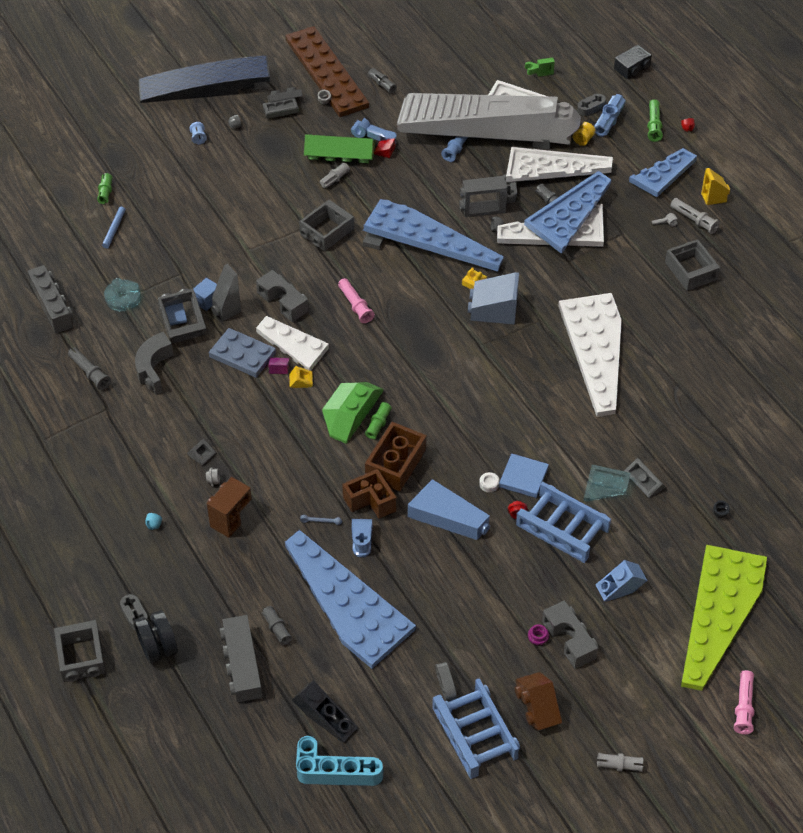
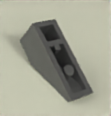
M228 264L224 265L212 296V312L215 316H219L222 321L241 312L238 275Z

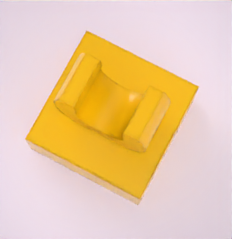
M471 268L463 278L462 285L469 289H474L475 281L487 279V276Z

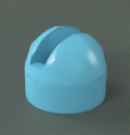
M148 513L145 524L148 529H157L160 527L163 518L158 514Z

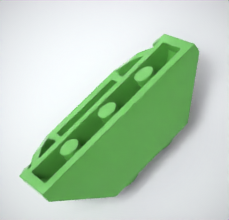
M368 382L341 383L322 409L329 436L347 444L383 393V389Z

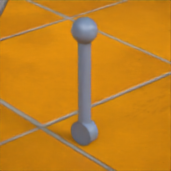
M307 515L300 516V521L303 523L308 521L329 522L336 525L342 523L339 517L328 519L308 517Z

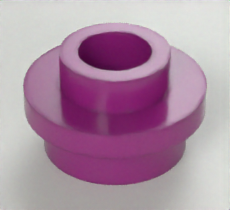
M537 624L528 631V639L535 645H543L549 639V632L543 625Z

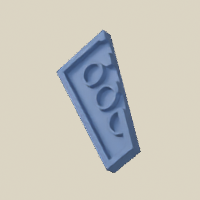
M682 148L667 156L666 160L654 163L653 167L641 170L640 174L630 176L629 182L658 197L696 161L697 155Z

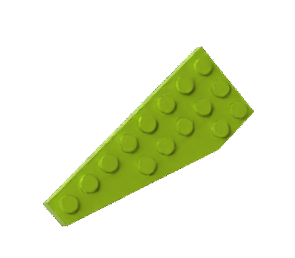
M706 545L681 687L700 691L704 689L714 669L723 658L725 651L734 640L744 620L761 595L767 557Z

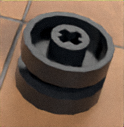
M163 610L151 613L152 627L145 617L133 620L138 640L149 664L160 660L159 646L167 657L178 653L173 630Z

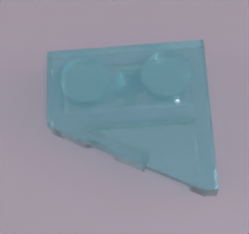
M592 465L584 501L626 494L631 473Z

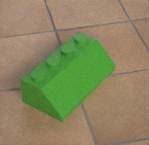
M305 135L304 155L308 156V159L318 160L319 156L325 157V160L335 161V158H342V161L345 162L359 159L361 163H369V160H373L376 140Z

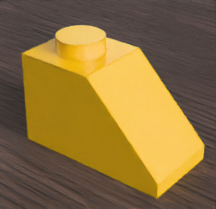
M706 168L701 192L706 205L727 202V197L730 194L729 185L725 183L723 177L710 168Z

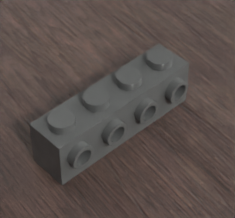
M45 265L28 270L30 285L55 334L73 328L71 322L73 313L70 307H66L67 303L64 295L59 294L60 288L57 282H53L52 272L47 271Z
M243 615L222 619L223 628L219 629L221 641L226 640V645L223 646L224 658H229L230 662L226 664L228 677L232 676L233 682H229L231 695H236L237 702L262 698L248 616Z

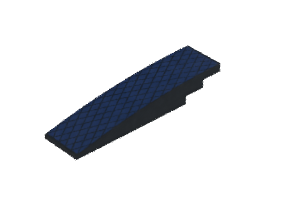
M267 55L204 63L140 78V103L238 95V89L254 88V83L270 82Z

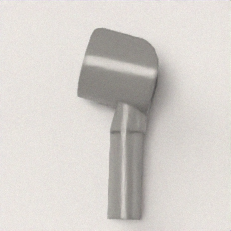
M669 213L663 219L653 220L652 225L668 222L671 227H674L678 224L676 221L677 217L675 214Z

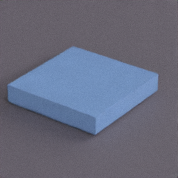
M511 453L499 482V487L537 498L549 464Z

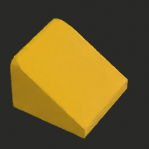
M295 366L290 372V388H309L313 386L312 371Z

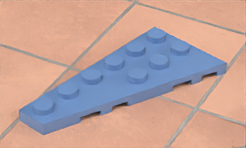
M600 171L596 172L525 219L524 225L562 254L611 185V179Z

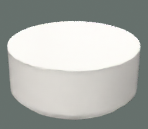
M488 472L480 477V488L483 491L494 492L498 489L499 477L496 474Z

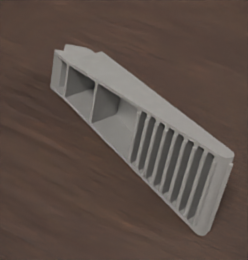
M409 93L404 98L397 121L398 131L404 133L544 142L541 139L550 140L552 143L570 144L571 134L579 128L581 116L569 103H557L558 97Z

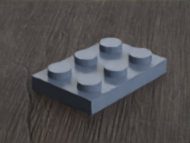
M231 328L226 330L209 351L210 358L256 378L269 363L270 358H273L276 354V348Z

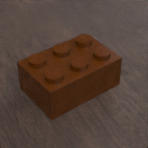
M391 422L365 462V474L378 469L390 488L401 491L426 451L427 435Z

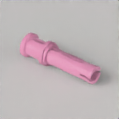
M341 279L338 287L352 304L353 312L358 314L361 323L370 322L375 315L373 310L369 309L367 302L359 297L348 279Z
M746 670L740 673L739 704L735 708L737 719L734 724V730L740 734H750L754 729L752 725V717L755 713L752 707L754 673Z

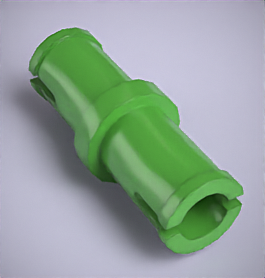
M108 173L102 175L101 183L98 186L99 194L97 201L100 204L108 203L109 194L112 192L111 183L113 177Z
M382 402L377 413L372 416L371 424L365 432L368 438L375 439L381 427H384L386 424V418L392 410L391 405Z

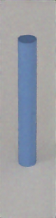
M119 207L103 241L102 246L104 248H109L126 211L124 207Z

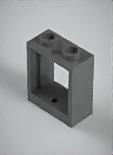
M504 176L463 180L462 188H460L462 200H459L460 211L464 212L465 218L506 213L507 185ZM496 192V200L470 203V195Z
M328 200L299 221L300 234L302 237L310 240L316 247L326 251L354 230V216L331 200ZM327 218L338 224L336 228L325 236L313 229Z
M698 239L667 250L665 263L686 291L718 280L720 267ZM695 256L703 268L687 273L679 261Z
M182 289L178 293H166L158 297L159 310L171 344L206 335V327L194 289ZM190 301L197 323L172 330L165 307Z
M96 620L54 628L63 682H73L86 677H97L100 674L106 673ZM94 639L97 659L70 665L65 664L63 645Z

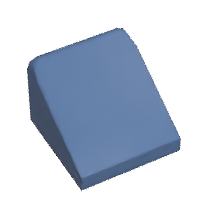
M183 303L165 307L170 326L187 322Z

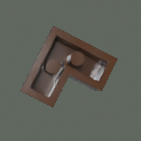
M378 469L342 484L343 499L351 512L368 505L371 506L378 519L396 512V496Z
M233 477L224 482L219 491L207 501L210 527L230 538L241 525L240 512L252 500L251 487Z
M540 672L515 679L517 684L514 688L515 694L518 699L527 705L526 719L529 725H532L537 730H541L562 723L553 682Z

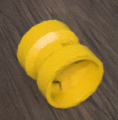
M588 122L582 123L573 134L574 141L579 145H586L596 132L594 126Z

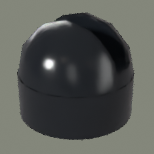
M723 500L717 501L713 506V513L719 518L725 517L730 510L729 504Z

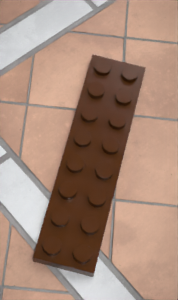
M315 26L285 35L287 43L319 89L328 90L331 93L329 103L339 117L369 108L368 100Z

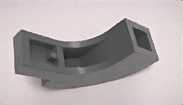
M164 332L146 340L138 349L135 357V366L140 385L146 383L148 389H152L155 395L162 393L161 380L154 371V367L160 361L173 356L172 344Z

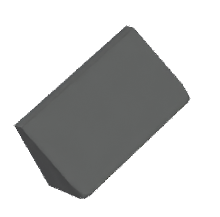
M638 458L624 470L625 474L648 498L666 488Z

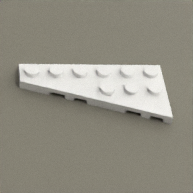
M511 147L506 182L590 175L598 171L601 173H611L613 157Z
M602 204L596 205V208L592 210L568 245L603 247ZM513 222L498 225L497 243L550 245L527 228L524 223Z

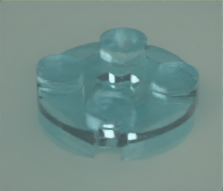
M115 278L104 291L107 306L115 311H126V308L129 307L134 308L141 300L138 283L130 280Z

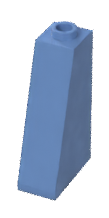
M433 479L408 504V517L475 540L482 534L485 535L490 528V515Z

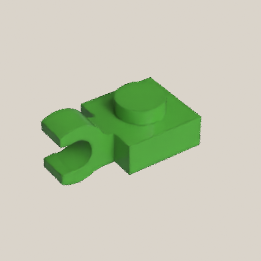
M553 58L537 60V64L526 62L525 69H527V75L537 73L538 77L554 74L555 61Z

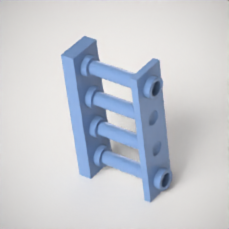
M542 482L540 485V500L530 512L522 508L517 513L516 525L585 563L589 558L590 552L588 544L599 529L606 533L609 532L611 518L557 490L554 486ZM550 501L558 506L550 518L544 521L536 517L547 502ZM566 510L575 515V517L563 531L554 527V524ZM582 520L592 524V527L582 540L571 536Z
M480 679L475 680L474 692L450 702L444 701L440 694L433 697L432 705L438 720L470 779L478 776L481 763L507 752L510 753L513 760L518 759V751L520 749L516 737L511 736L493 704L487 685H483ZM480 699L485 708L460 719H454L451 715L452 710ZM488 716L494 724L493 727L469 737H463L460 731L462 727ZM497 734L500 735L504 744L479 755L473 754L470 750L471 745Z

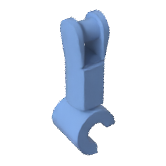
M365 118L362 122L357 120L351 128L352 134L357 138H362L367 133L368 137L378 141L396 139L395 132L371 125Z

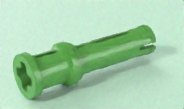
M651 100L649 103L650 121L647 128L649 130L648 139L652 142L660 141L663 137L661 131L663 125L660 121V102L658 100Z

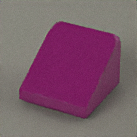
M270 358L269 374H288L289 358Z

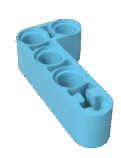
M304 736L298 741L297 777L304 784L378 785L383 779V764L378 758L318 756L315 738ZM307 748L312 749V750L309 751V752L304 751V749H307ZM305 768H310V769H311V770L308 771V772L302 771V770L305 769ZM333 769L331 772H325L324 770ZM354 769L355 772L349 773L347 770Z

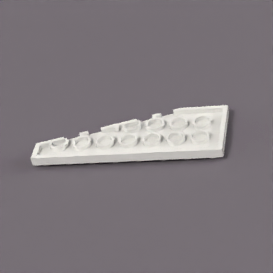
M612 293L559 301L558 306L596 416L613 415L616 412L621 317Z

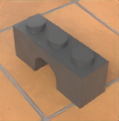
M271 270L256 280L257 293L268 303L273 299L282 298L279 300L280 313L291 322H294L309 311L308 298L297 291L294 285L285 281L282 275Z
M565 600L543 610L542 623L552 637L559 634H567L572 637L571 640L565 642L564 654L574 669L597 658L599 647L596 640L589 636L586 626L583 622H579L574 609L571 606L569 607Z

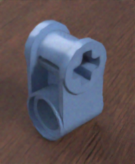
M352 519L353 553L358 557H366L371 552L372 519Z

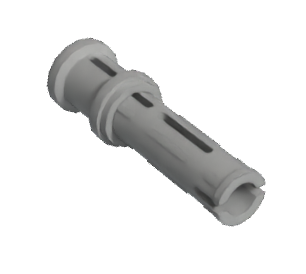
M674 198L671 202V208L695 221L698 227L707 229L710 234L717 231L720 225L718 219H712L706 212L701 213L678 198Z

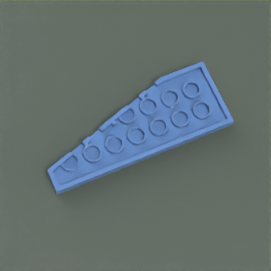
M380 199L364 224L363 231L494 271L499 270L504 256L413 208L399 205L389 200Z
M299 530L285 541V547L301 570L303 578L308 582L310 590L323 612L329 618L330 624L336 630L341 643L371 669L416 630L414 623Z

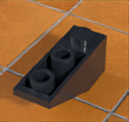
M314 680L306 684L291 699L306 716L342 743L358 728Z

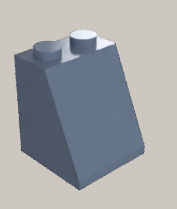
M519 273L475 281L474 289H470V299H472V302L468 303V313H471V321L515 324Z

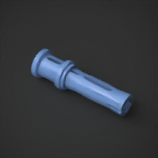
M456 136L454 140H450L448 147L441 153L443 159L453 162L456 159V154L461 152L462 145L468 137Z

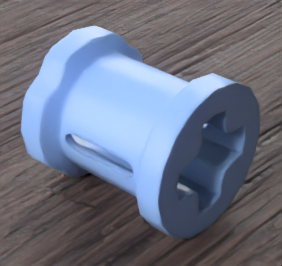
M192 123L189 128L192 133L193 143L203 144L207 140L203 123Z

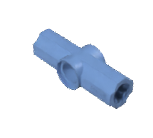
M616 94L612 96L609 103L603 107V113L594 126L598 136L603 137L607 135L611 127L616 124L617 117L626 103L622 95Z

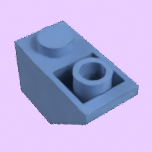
M624 560L600 580L596 587L603 600L607 602L635 592L647 579L639 564Z

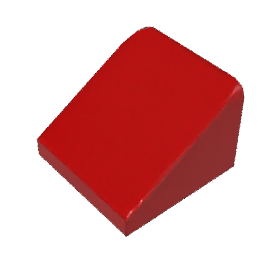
M395 139L380 141L374 154L390 158L395 149Z

